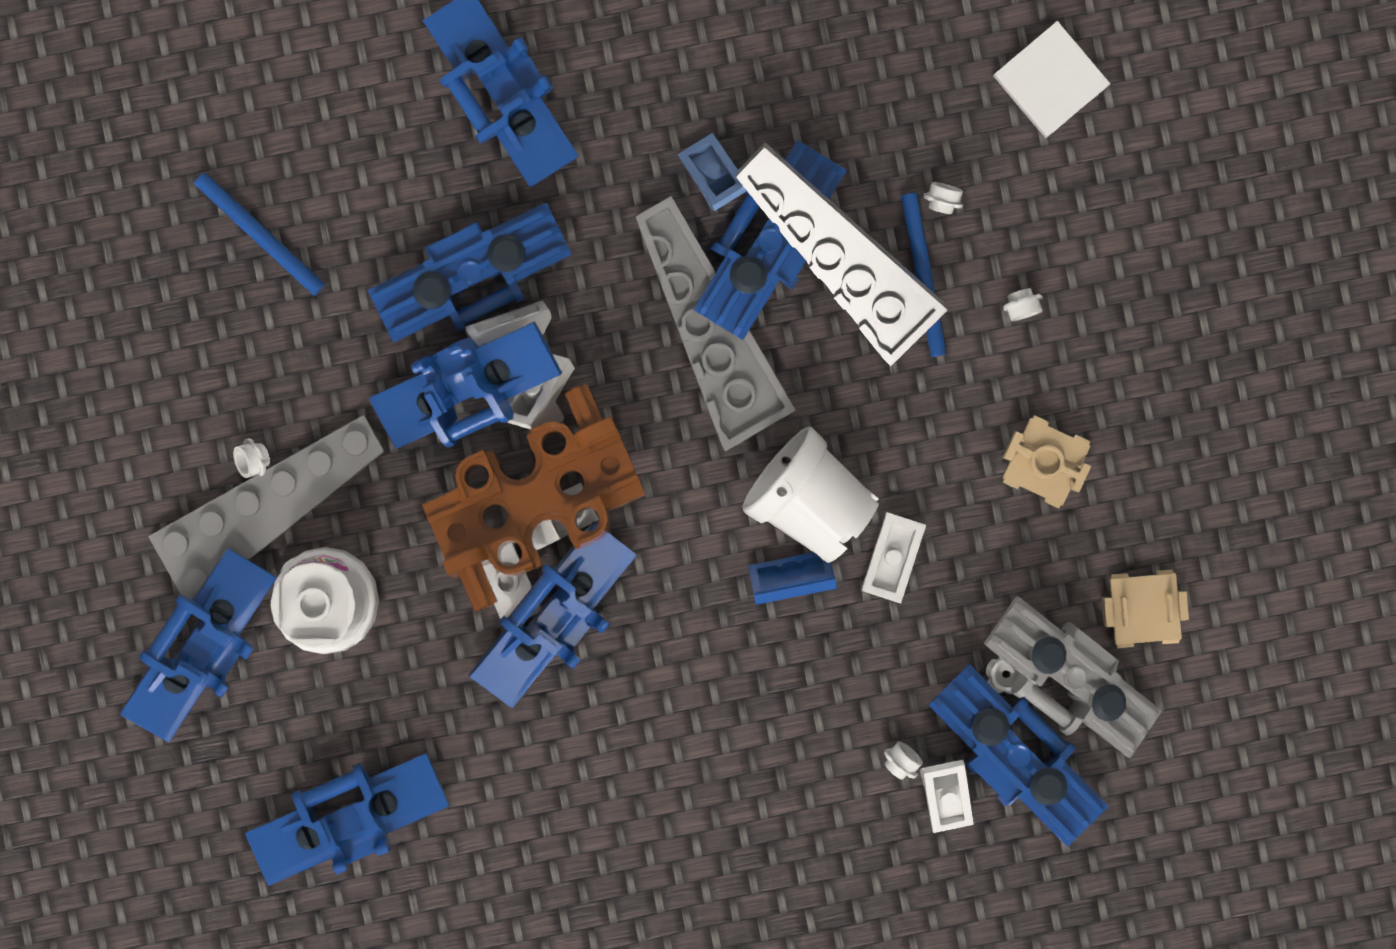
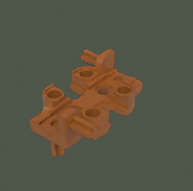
M588 384L575 387L565 393L580 431L573 434L564 424L552 421L530 429L531 433L526 435L530 448L536 458L535 469L531 475L521 480L508 478L502 472L500 462L493 450L488 452L482 450L460 462L456 469L455 478L458 487L455 490L422 505L444 555L445 561H442L447 575L455 579L460 577L475 612L498 602L483 566L491 563L501 573L517 576L542 565L532 538L534 530L543 521L555 520L562 523L568 530L572 544L578 550L605 537L610 527L609 511L646 495L614 421L611 417L603 420ZM556 433L562 434L566 439L565 449L557 455L546 453L544 444L547 437ZM485 467L489 473L487 484L479 489L471 488L468 482L470 472L474 468ZM568 472H578L584 478L582 491L575 495L564 493L561 489V479ZM493 505H501L507 511V522L501 528H490L485 523V512ZM584 510H595L599 514L598 526L590 532L581 531L577 525L578 516ZM509 543H517L522 549L520 561L515 565H505L501 560L502 549Z

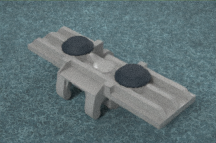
M1018 596L1012 601L983 643L1020 673L1012 685L1011 692L1018 698L1025 697L1059 724V730L1066 736L1073 734L1083 722L1122 754L1131 758L1162 712V710L1121 679V676L1116 673L1119 661L1071 622L1065 623L1060 630ZM1047 677L1053 678L1069 690L1067 695L1073 700L1071 706L1066 710L1036 685L1042 686Z

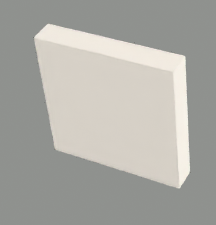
M1058 21L993 75L1045 138L1110 85L1108 80Z

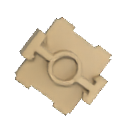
M1034 415L1033 418L1029 419L1023 434L1017 431L1013 433L1002 458L1010 461L1002 477L1004 479L1003 483L1016 489L1019 486L1044 497V502L1060 508V506H1063L1070 490L1077 493L1080 492L1091 466L1083 462L1091 447L1089 445L1091 441L1078 435L1070 437L1049 427L1048 421Z
M1169 569L1158 570L1156 575L1129 577L1127 573L1111 574V579H1109L1111 597H1102L1104 626L1114 628V640L1117 648L1134 647V643L1162 641V644L1179 643V640L1182 639L1180 621L1189 620L1187 591L1177 590L1176 573Z

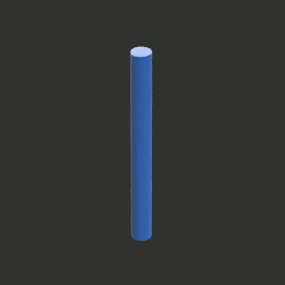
M206 172L196 179L194 185L313 296H316L325 287V284Z
M917 193L901 195L915 276L935 293ZM939 318L926 331L931 357L947 355L941 320Z

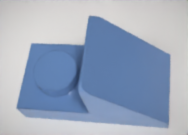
M713 133L677 154L711 210L716 211L747 191L736 178L738 169Z

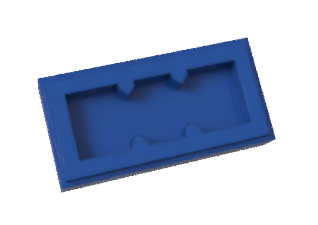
M814 552L748 565L756 605L837 589L832 562L827 563Z

